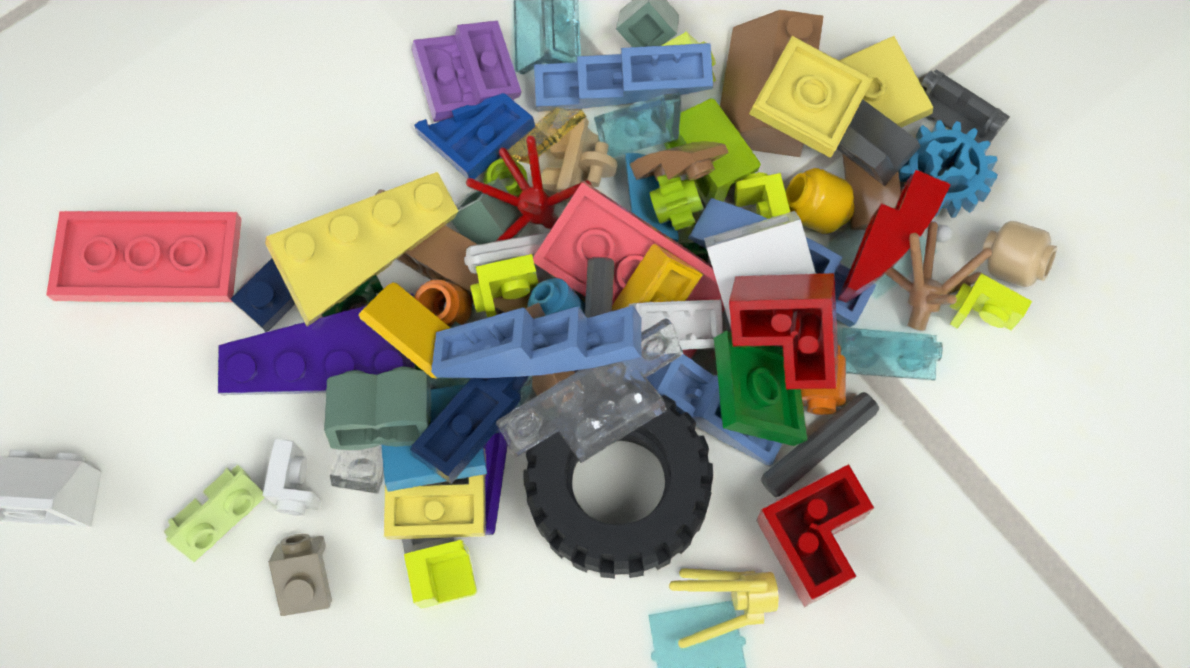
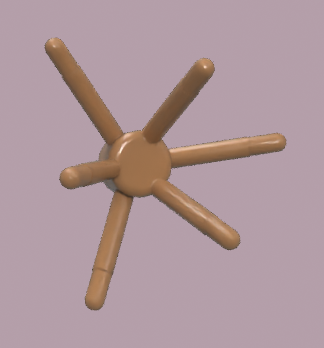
M935 221L930 222L928 226L923 263L919 235L912 233L909 237L914 283L894 268L886 273L888 277L910 293L908 303L913 306L908 326L920 331L926 330L931 312H938L941 304L956 303V296L949 294L958 291L963 283L969 286L975 283L981 272L970 274L992 255V249L985 248L944 284L933 280L932 271L938 224Z

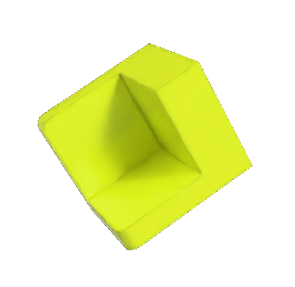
M463 540L404 554L413 603L419 608L423 609L476 595L477 587L470 554Z

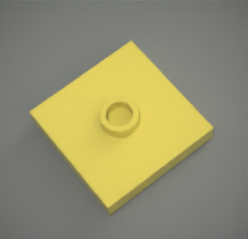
M792 36L749 114L831 158L873 79Z
M895 36L839 60L873 79L863 100L901 128L933 113V106Z

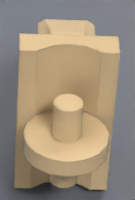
M574 118L571 129L554 130L550 141L551 153L556 159H563L561 168H546L542 172L543 190L549 197L585 180H589L593 187H599L601 177H612L616 173L617 161L607 155L609 145L602 142L600 136L588 128L589 121L587 118Z

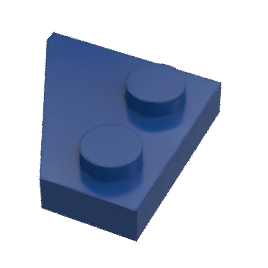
M505 93L486 98L477 105H466L452 110L454 117L430 125L427 119H424L414 125L418 136L467 179H476L494 161L501 157L499 154L500 148H506L508 151L536 127L533 116Z

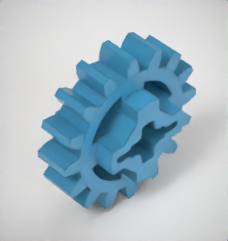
M941 120L936 122L932 132L924 125L919 127L915 137L920 143V148L898 171L900 182H907L914 171L918 170L951 184L934 217L938 216L942 208L947 209L951 218L957 216L961 206L971 213L977 206L978 201L984 202L991 192L989 187H992L998 176L997 173L991 171L998 161L997 156L985 155L991 143L989 141L977 143L974 139L978 130L973 128L967 134L961 132V122L958 121L954 123L951 130L945 129ZM951 162H954V165L948 171L945 170L942 176H938L944 167L947 168Z

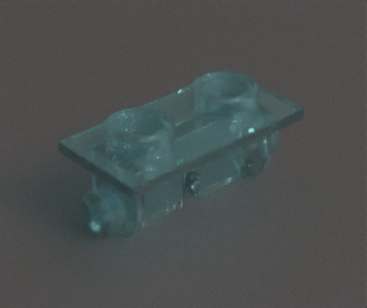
M843 327L841 355L846 358L847 374L936 380V361L941 360L943 352L942 342H937V335Z

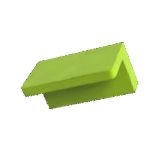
M710 98L670 117L662 139L666 149L701 141L718 142L726 145L729 153L713 163L715 170L706 176L694 180L699 196L706 205L711 198L724 202L732 184L757 172L761 166L756 155L715 99Z

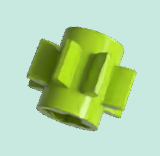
M666 174L657 177L660 188L649 193L659 223L671 221L675 231L696 224L693 213L703 210V205L695 181H689L688 178L681 180V177L668 180Z

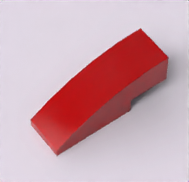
M915 170L904 184L895 208L881 203L870 218L838 300L845 303L849 302L869 289L897 264L910 249V235L917 233L919 238L922 236L938 212L951 184Z

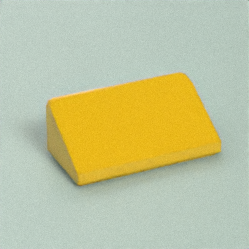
M653 244L614 302L612 311L629 307V304L686 301L703 274L666 249Z
M392 282L388 284L359 313L360 319L431 378L437 379L438 377L431 372L436 332L450 329V327L397 283Z

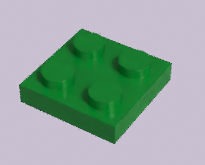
M725 331L714 337L723 429L790 446H796L807 441L801 389H786L783 348L778 346H733L732 332Z

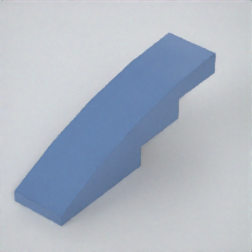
M710 43L628 47L621 48V54L577 56V62L536 64L534 65L537 112L620 105L713 89Z
M578 306L533 319L523 307L436 332L431 372L436 377L535 376L595 368L640 358L642 317L634 306H629L587 318Z
M679 350L641 352L640 358L601 366L634 389L636 384L651 388L650 397L658 401L665 394L676 401L675 410L680 414L688 412L696 422V427L759 462L772 466L782 443L723 429L718 376L712 375Z

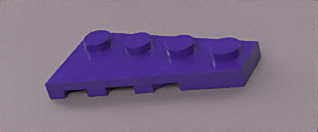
M363 306L321 317L308 327L303 322L218 345V394L226 396L326 393L327 379L347 371L359 370L367 374L379 375L398 367L416 369V364L360 319L359 313L366 307Z

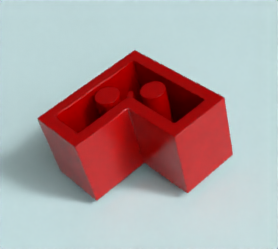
M834 273L735 276L729 299L733 346L783 345L786 389H836L839 359Z
M849 464L761 509L756 519L804 608L848 585L857 577L833 535L864 520L874 509V506Z

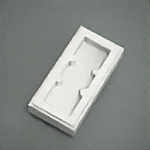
M721 300L629 304V306H634L642 317L641 352L715 348L714 337L723 333Z

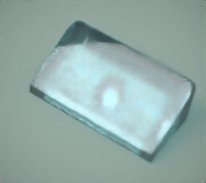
M680 92L661 95L594 117L600 142H605L609 145L607 155L615 158L625 155V153H632L678 139L681 95Z

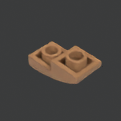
M709 141L692 142L645 155L630 163V167L636 180L655 176L656 181H658L657 177L666 174L668 180L687 175L689 181L713 172L715 170L713 163L729 152L726 145Z

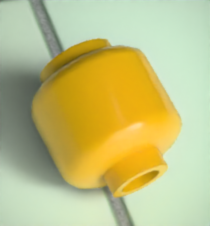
M812 168L804 173L797 174L786 189L790 212L795 211L803 226L821 234L835 232L842 225H845L854 213L853 188L849 182L823 169Z

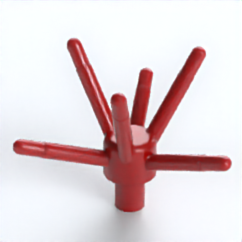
M532 135L526 138L533 187H530L507 149L500 148L499 150L501 158L522 190L519 197L472 178L466 180L468 187L514 205L523 214L496 241L512 239L529 222L542 224L546 229H552L558 220V216L554 212L555 205L573 197L581 183L573 185L550 197L544 192L536 140ZM585 180L586 183L592 186L589 180Z

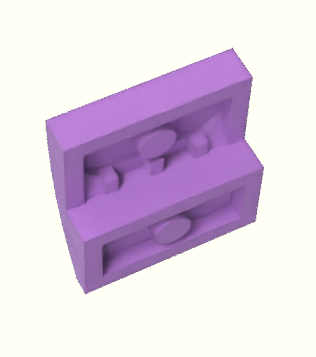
M498 20L457 25L455 35L413 40L411 50L433 122L454 117L452 113L454 109L466 105H477L484 99L501 93H505L512 100L521 96L522 91Z

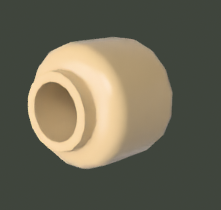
M1018 221L1006 222L999 232L991 230L983 246V249H992V255L988 259L989 273L995 278L1022 287H1029L1037 280L1045 281L1057 253V246L1051 245L1049 232Z

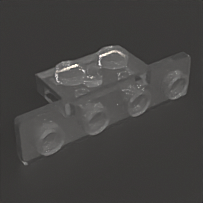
M665 318L641 332L640 358L579 370L497 420L496 425L513 455L519 456L559 432L579 462L582 463L665 412L667 408L662 396L646 377L683 354L673 323L668 318Z

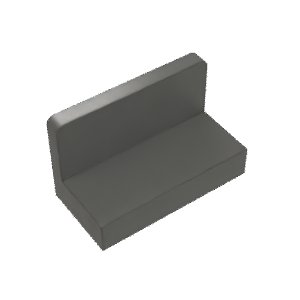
M862 99L837 150L885 186L920 148V143L915 137Z

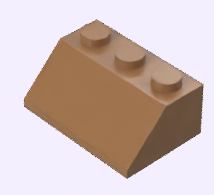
M777 10L733 27L720 107L751 150L801 157L804 143L751 116L749 113L792 36L819 50L823 15Z

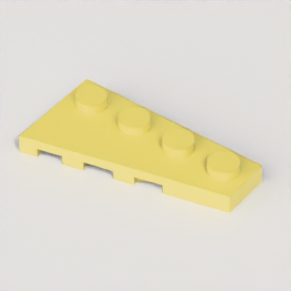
M435 172L266 236L265 244L308 327L332 306L341 303L352 295L359 286L391 266L392 262L405 252L411 251L453 220L458 213V209L439 173Z

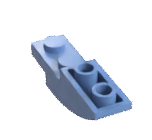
M711 198L688 239L707 249L704 238L760 222L767 218ZM806 237L815 273H834L836 319L848 327L855 325L876 284H873L869 289L847 303L838 300L850 269L840 263L843 258L842 256Z

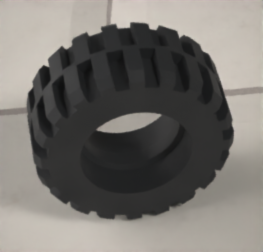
M607 383V392L596 394L593 386L580 390L579 400L571 403L566 398L555 406L556 415L552 419L544 417L536 428L538 433L536 442H530L526 452L528 464L527 469L523 470V482L527 494L526 500L535 525L541 536L549 543L550 548L561 559L565 557L572 562L573 567L585 573L588 570L599 572L600 577L615 579V575L629 574V578L644 576V571L654 567L658 571L670 564L671 558L678 553L682 554L691 545L693 537L701 529L712 494L713 463H710L708 459L709 447L704 435L698 436L695 431L696 422L688 412L680 414L675 410L676 401L665 394L658 401L650 397L651 388L636 384L635 392L622 391V383ZM627 441L646 448L659 460L664 472L665 487L660 502L648 516L628 524H608L590 517L580 507L573 492V473L578 461L592 448L606 442Z

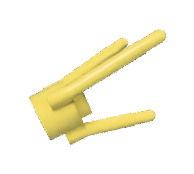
M682 568L679 571V575L682 578L698 580H674L669 583V588L672 591L731 592L734 609L744 610V615L681 638L678 641L680 648H687L697 643H702L747 625L764 624V613L776 612L778 609V588L772 572H732Z

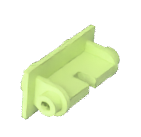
M236 465L232 470L226 468L224 473L203 491L209 499L202 505L195 498L174 518L171 517L168 520L170 526L164 530L167 536L166 540L193 562L213 547L220 538L265 498L262 496L263 490L250 479V476L239 465Z

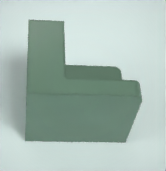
M632 0L621 9L616 30L632 47L661 46L677 34L679 14L667 0Z
M499 178L488 183L492 187L509 193ZM475 190L467 194L458 204V213L451 222L461 235L476 244L495 242L523 214L518 210V207ZM522 228L513 238H517L524 228Z

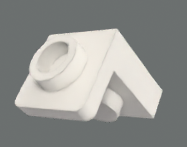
M274 439L262 496L273 505H276L275 511L279 513L304 516L306 509L320 510L321 500L313 492L296 490L297 485H302L305 480L307 458L303 456V451L294 441Z

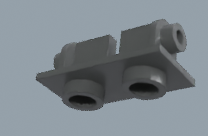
M937 69L934 72L929 71L921 83L933 106V113L929 116L936 121L941 120L944 126L950 130L956 121L961 122V132L964 134L975 128L978 130L974 139L977 143L982 141H989L991 143L1010 118L1001 109L991 105Z

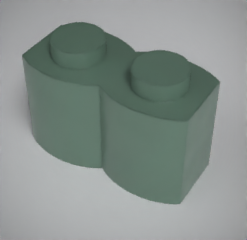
M398 367L392 371L374 375L359 370H351L327 379L324 431L332 449L363 450L379 445L393 447L411 446L431 424V387L428 375L424 371L411 367Z

